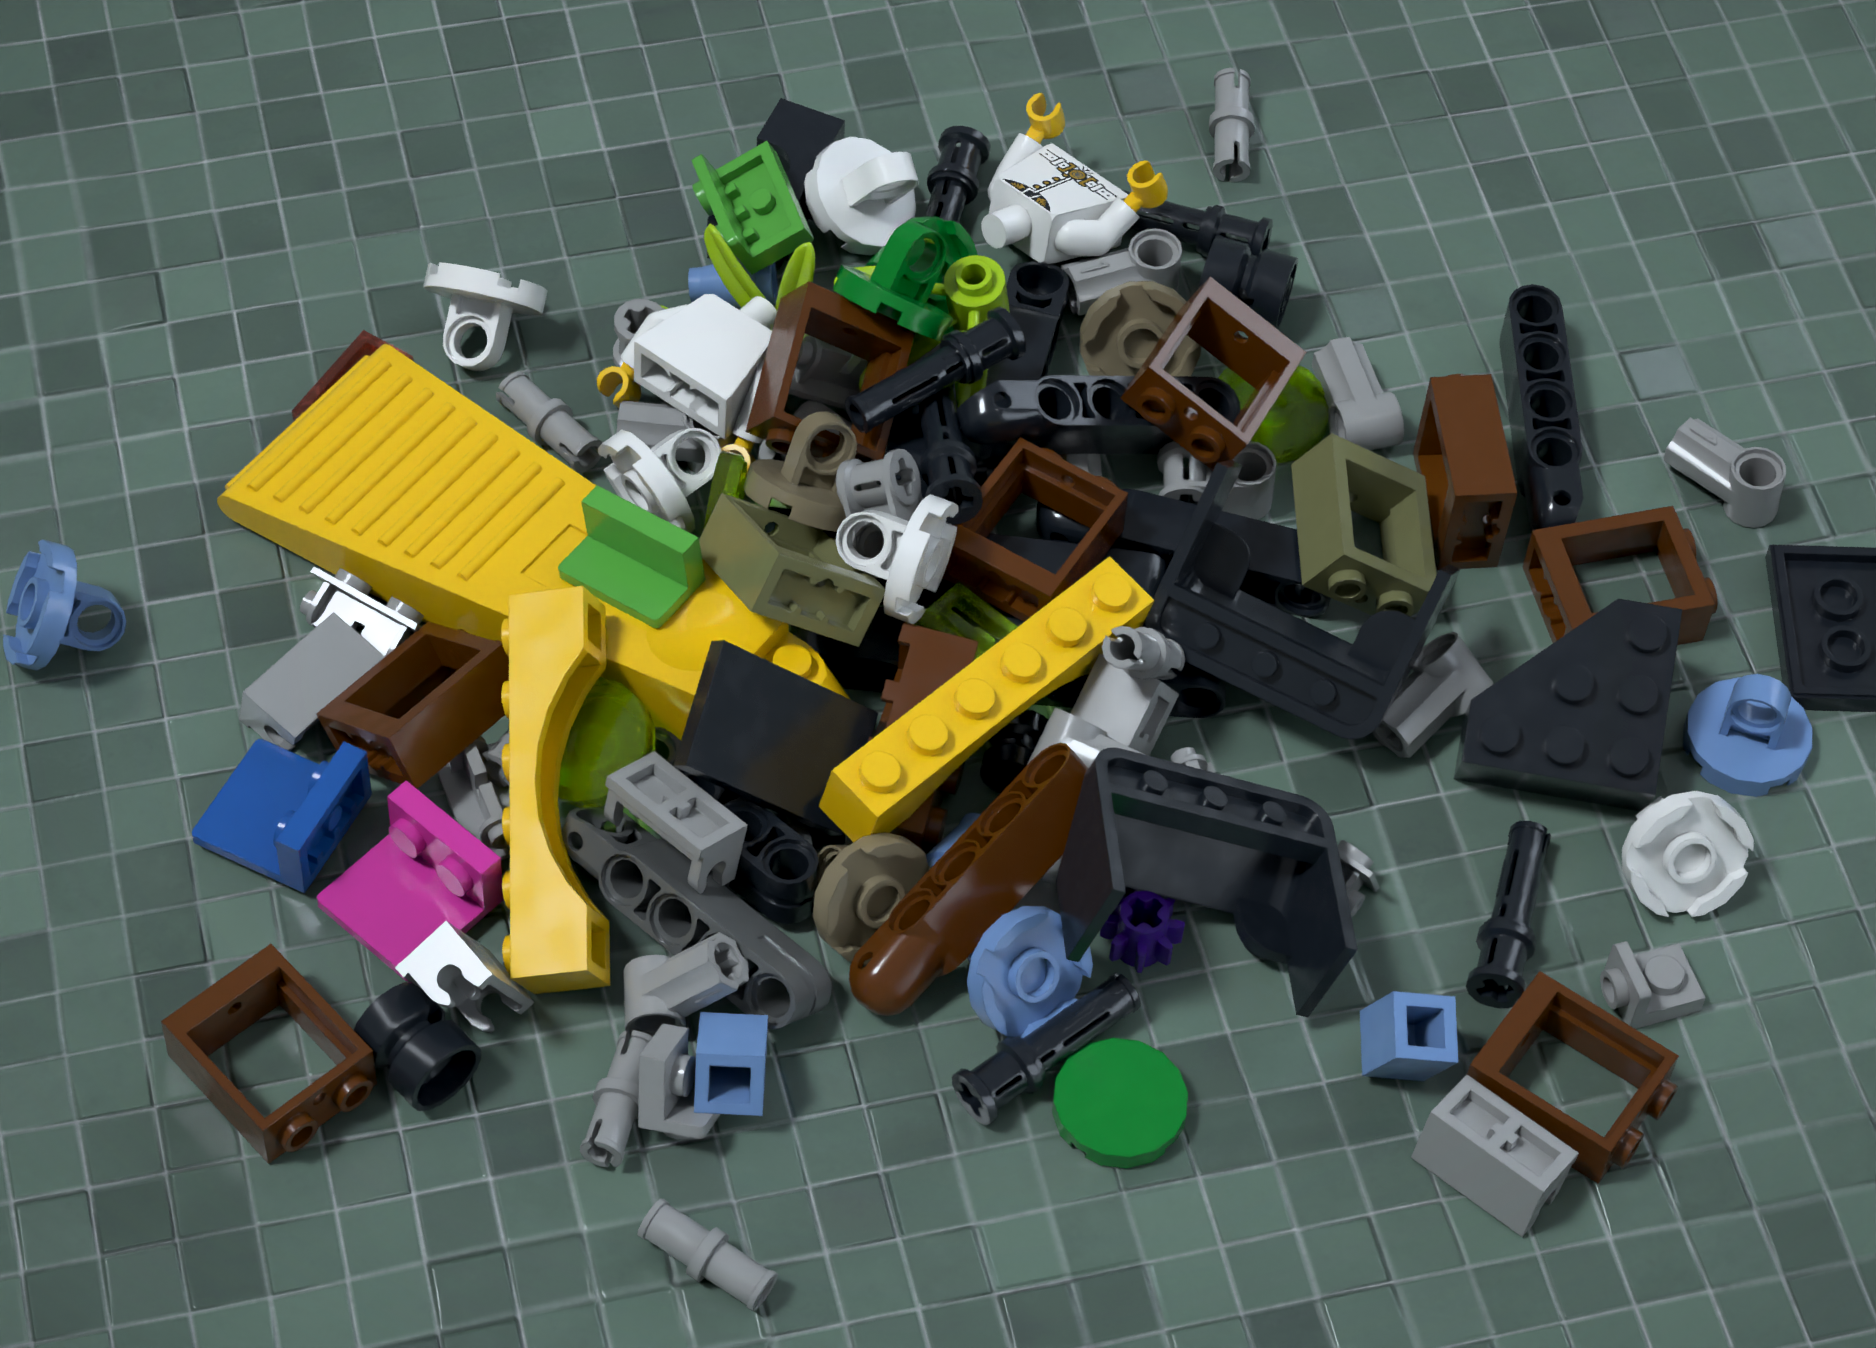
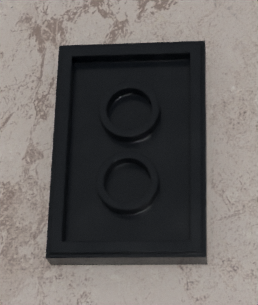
M1769 545L1765 559L1782 683L1787 686L1791 696L1804 710L1876 712V548Z
M725 640L711 641L673 766L829 836L843 835L844 832L820 809L819 804L831 771L868 743L869 737H872L879 713Z

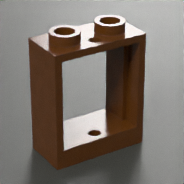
M1210 276L1181 307L1120 399L1187 450L1195 459L1201 461L1213 471L1217 462L1233 460L1248 445L1307 352ZM1238 331L1244 332L1248 338L1241 336ZM1186 335L1255 388L1233 423L1164 370V367Z
M808 281L783 296L780 300L745 432L766 440L765 444L769 449L787 455L794 432L802 419L784 412L804 333L868 361L861 391L894 374L896 371L907 367L915 332L898 325V321L879 312L875 314L835 292ZM893 418L874 427L872 431L866 434L865 432H860L852 423L851 430L855 434L857 441L854 459H859L866 463L884 458ZM828 430L820 431L811 442V455L816 458H824L831 455L839 445L840 436Z
M1451 374L1444 377H1430L1413 456L1417 473L1424 475L1426 479L1436 568L1440 570L1448 564L1458 569L1498 567L1517 496V489L1492 375Z
M1020 437L981 486L983 504L978 514L965 523L953 525L957 527L956 537L942 579L1025 622L1100 563L1123 532L1129 493L1119 489L1109 479L1102 476H1094L1063 460L1053 450L1040 448ZM1021 493L1090 528L1056 575L986 538Z
M1674 506L1532 530L1522 567L1552 643L1598 613H1591L1572 566L1656 551L1675 598L1648 604L1682 609L1677 645L1703 641L1710 618L1717 611V593L1712 580L1709 577H1703L1696 560L1694 537L1688 528H1682Z
M428 621L316 713L336 751L343 742L367 751L370 774L399 784L407 780L418 789L505 716L501 690L503 683L509 680V657L506 655L503 644L499 640L493 641L467 633L462 629L456 630Z
M272 944L266 946L161 1021L168 1056L268 1164L286 1151L294 1152L304 1147L314 1137L318 1127L340 1111L348 1112L358 1107L369 1096L372 1088L377 1085L373 1050ZM280 1005L337 1066L264 1118L208 1056Z
M1539 971L1472 1061L1467 1075L1577 1151L1579 1155L1571 1167L1599 1184L1613 1163L1622 1169L1629 1163L1643 1140L1644 1133L1637 1129L1646 1116L1649 1115L1658 1120L1669 1106L1678 1089V1086L1669 1080L1679 1055ZM1542 1030L1638 1088L1605 1137L1508 1078Z

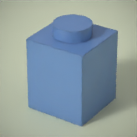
M1393 991L1360 1010L1362 1076L1425 1081L1458 1063L1455 996Z
M700 1012L696 1049L694 1113L763 1116L768 1015Z

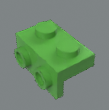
M768 141L761 143L716 170L703 154L691 160L699 178V181L692 185L697 199L709 216L714 214L718 223L715 227L733 254L751 275L794 252L801 244L814 240L779 156Z

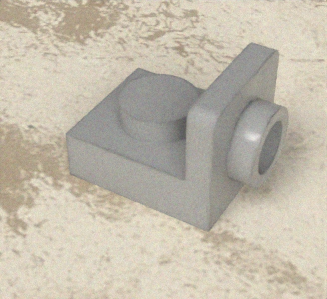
M1627 941L1613 944L1605 969L1600 975L1602 993L1608 1006L1612 1009L1617 1008L1623 1021L1634 1029L1700 1012L1706 999L1679 943L1636 955L1633 954Z
M662 1024L640 1053L638 1128L663 1132L666 1136L674 1139H702L706 1137L721 1115L694 1113L695 1089L693 1085L695 1081L696 1059L694 1056L688 1055L689 1028Z

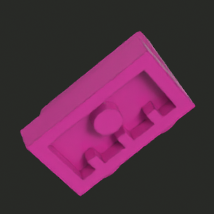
M406 780L387 796L390 819L389 834L317 895L318 907L401 978L408 981L395 967L439 926L447 921L462 932L467 933L499 905L504 898L502 892L501 857Z

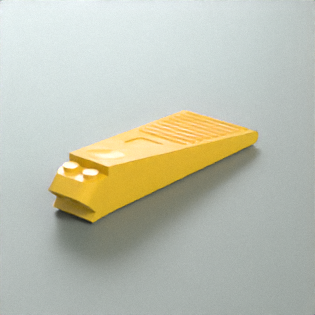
M383 344L371 356L365 355L233 477L225 485L226 490L217 498V504L221 511L233 521L335 575L339 568L355 575L372 586L370 594L388 603L389 599L394 597L423 614L424 618L422 621L425 623L429 621L456 630L462 629L476 636L502 642V622L504 619L509 618V595L576 587L560 578L558 566L588 536L581 501L596 485L392 346ZM703 558L706 580L660 628H653L598 599L606 608V669L587 694L586 707L596 700L609 699L622 705L647 726L662 727L681 740L711 641L725 640L850 699L819 653L806 642L789 632V624L751 612Z

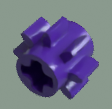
M1137 891L1131 893L1126 898L1123 896L1114 912L1100 930V937L1113 939L1109 959L1111 961L1121 959L1127 965L1135 967L1137 973H1142L1144 967L1151 966L1157 961L1166 966L1169 965L1173 951L1172 944L1182 942L1185 922L1171 919L1175 900L1172 898L1163 899L1158 894L1150 891Z

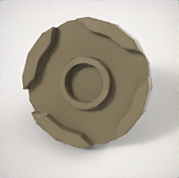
M1129 281L1103 293L1089 307L1080 326L1079 350L1089 375L1135 376L1181 307L1187 301L1174 289L1154 281ZM1186 335L1164 367V370L1171 376H1191L1201 356V346Z
M818 411L808 415L796 428L785 461L759 459L751 463L743 485L746 495L766 509H769L773 498L791 509L788 519L818 529L837 532L846 516L844 507L837 494L836 474L842 462L855 458L857 450L855 434L839 416L831 412ZM826 429L839 431V445L831 455L824 458H816L811 455V442L820 431Z
M887 832L863 836L850 845H829L824 847L818 854V887L815 891L813 919L819 937L843 958L852 962L855 953L883 925L896 905L931 869L928 865L926 854L907 838ZM871 958L866 960L864 965H867Z

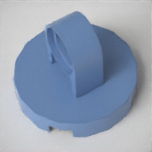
M43 539L38 542L41 554L28 551L14 579L8 599L6 613L18 616L16 637L3 635L6 660L12 665L36 671L47 666L56 654L60 644L87 651H102L116 644L124 634L126 627L124 611L110 591L99 586L77 581V562L74 550L66 545ZM103 605L111 610L110 621L102 630L92 633L84 632L78 628V617L87 607Z
M1751 674L1715 682L1697 695L1683 725V748L1687 755L1691 751L1693 758L1702 766L1700 775L1708 783L1731 794L1758 797L1767 795L1770 787L1783 785L1787 781V786H1789L1798 779L1812 750V726L1804 708L1791 696L1787 686L1770 676Z
M1022 906L1002 915L983 933L977 947L967 957L970 963L967 977L970 1004L983 1024L1007 1037L1024 1038L1060 1013L1064 1008L1078 1000L1075 996L1081 987L1082 976L1085 975L1091 978L1093 962L1090 946L1079 962L1067 960L1060 914L1045 906Z

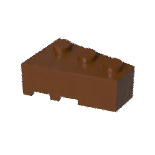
M903 622L898 639V644H900L898 670L894 681L886 679L881 696V701L886 702L874 737L977 659L979 641ZM965 761L908 819L890 833L907 838L924 853L927 845L935 847L942 839L947 821L948 810L940 808L945 793L956 795L962 779ZM845 834V845L852 844L853 842Z

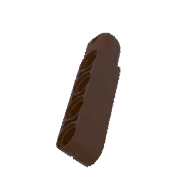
M1066 743L1051 745L1034 757L892 910L889 918L855 953L850 965L849 983L851 992L860 1005L881 1016L896 1015L912 1006L939 976L948 974L963 963L975 950L983 933L1002 915L1010 912L1063 855L1084 775L1088 770V767ZM871 958L869 963L862 968L864 962Z

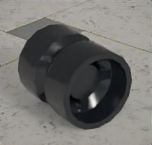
M1217 235L1208 253L1199 288L1211 276L1271 325L1279 329L1293 288L1298 258L1265 249L1258 256L1253 255L1250 244Z
M404 982L394 986L379 996L364 1011L354 1028V1031L373 1050L375 1067H387L389 1069V1082L417 1111L431 1110L453 1097L467 1084L477 1070L481 1060V1049L453 1020H445V1011L442 1007L434 1002L423 989L412 982Z

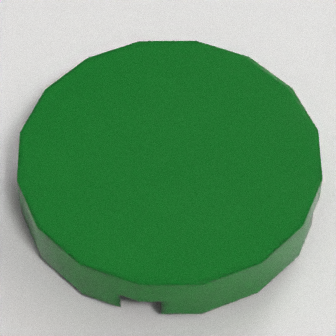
M1110 1038L1089 1043L1067 1058L1055 1080L1052 1114L1060 1136L1070 1147L1073 1143L1077 1149L1085 1152L1086 1159L1100 1166L1127 1169L1152 1163L1166 1153V1148L1174 1143L1176 1137L1178 1139L1185 1125L1188 1091L1180 1070L1163 1052L1141 1041Z

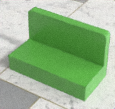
M597 485L581 501L588 536L559 564L560 578L574 586H584L596 598L653 628H660L706 580L699 537Z

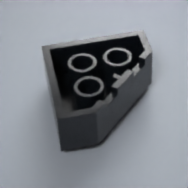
M1618 598L1471 699L1463 717L1454 779L1642 811L1651 803L1656 795L1682 609Z

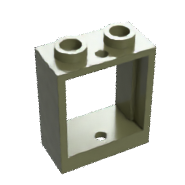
M1331 433L1291 464L1302 585L1369 615H1374L1384 610H1397L1412 616L1421 609L1437 576L1425 476ZM1351 511L1379 523L1383 559L1354 546Z
M721 493L699 539L702 558L751 612L859 647L884 597L885 588L873 575L855 569L844 562L838 553L836 538L829 531L788 519L789 516ZM769 522H775V528L771 532L765 533V526Z

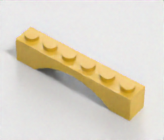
M1109 556L831 771L819 804L820 809L852 842L857 841L863 836L883 832L890 833L908 819L965 760L1014 718L1062 685L1078 677L1090 674L1099 653L1103 655L1102 645L1105 636L1117 639L1118 637L1111 630L1119 626H1127L1133 629L1142 627L1155 600Z
M584 586L509 595V618L504 619L501 626L503 648L509 657V680L503 683L501 690L503 710L509 719V743H506L502 749V767L504 775L509 782L510 806L505 807L502 814L503 834L507 844L510 846V870L505 871L502 879L503 898L507 908L510 910V935L505 936L502 947L506 971L510 974V979L533 994L610 986L609 920L588 897L572 868L562 838L558 804L561 762L571 727L587 694L606 669V608Z

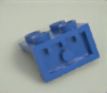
M257 739L193 828V842L305 893L372 795L367 751L343 742L330 762L322 761L320 764H317L264 739Z

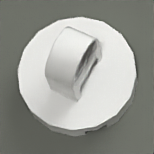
M848 137L835 141L823 149L816 156L813 169L806 174L804 181L806 204L815 224L823 233L831 230L839 239L845 241L846 243L841 248L850 253L869 256L876 254L887 244L894 230L909 219L914 218L916 213L914 188L919 185L911 154L908 152L891 153L870 139Z
M440 262L439 266L432 263L428 264L423 286L427 291L451 299L443 334V347L446 355L453 363L472 371H485L493 367L500 360L505 348L512 313L537 316L543 314L547 290L542 286L520 279L519 288L511 287L512 282L500 278V273ZM481 326L487 335L485 350L475 358H466L460 348L462 336L469 328Z
M700 428L682 429L670 434L650 449L631 432L620 430L598 448L599 456H603L605 459L611 456L613 463L603 470L619 497L689 533L695 529L694 516L686 497L712 479L718 472L722 462L721 448L717 439L710 432ZM686 439L697 441L705 451L704 466L694 475L683 472L676 462V450L679 444Z
M929 494L920 502L909 521L871 509L851 514L842 521L836 534L838 553L844 562L853 568L887 580L883 600L885 614L910 624L916 623L922 617L926 609L916 604L923 589L936 593L942 580L957 532V527L946 523V518L948 516L954 518L959 512L958 505ZM862 521L874 523L883 533V548L874 558L863 557L853 546V531Z
M1691 791L1673 794L1665 799L1660 796L1635 815L1637 820L1631 826L1622 847V872L1638 900L1657 915L1669 917L1667 912L1678 913L1687 911L1691 917L1705 915L1725 904L1744 884L1748 872L1744 869V864L1748 858V848L1753 851L1754 839L1741 815L1718 795Z

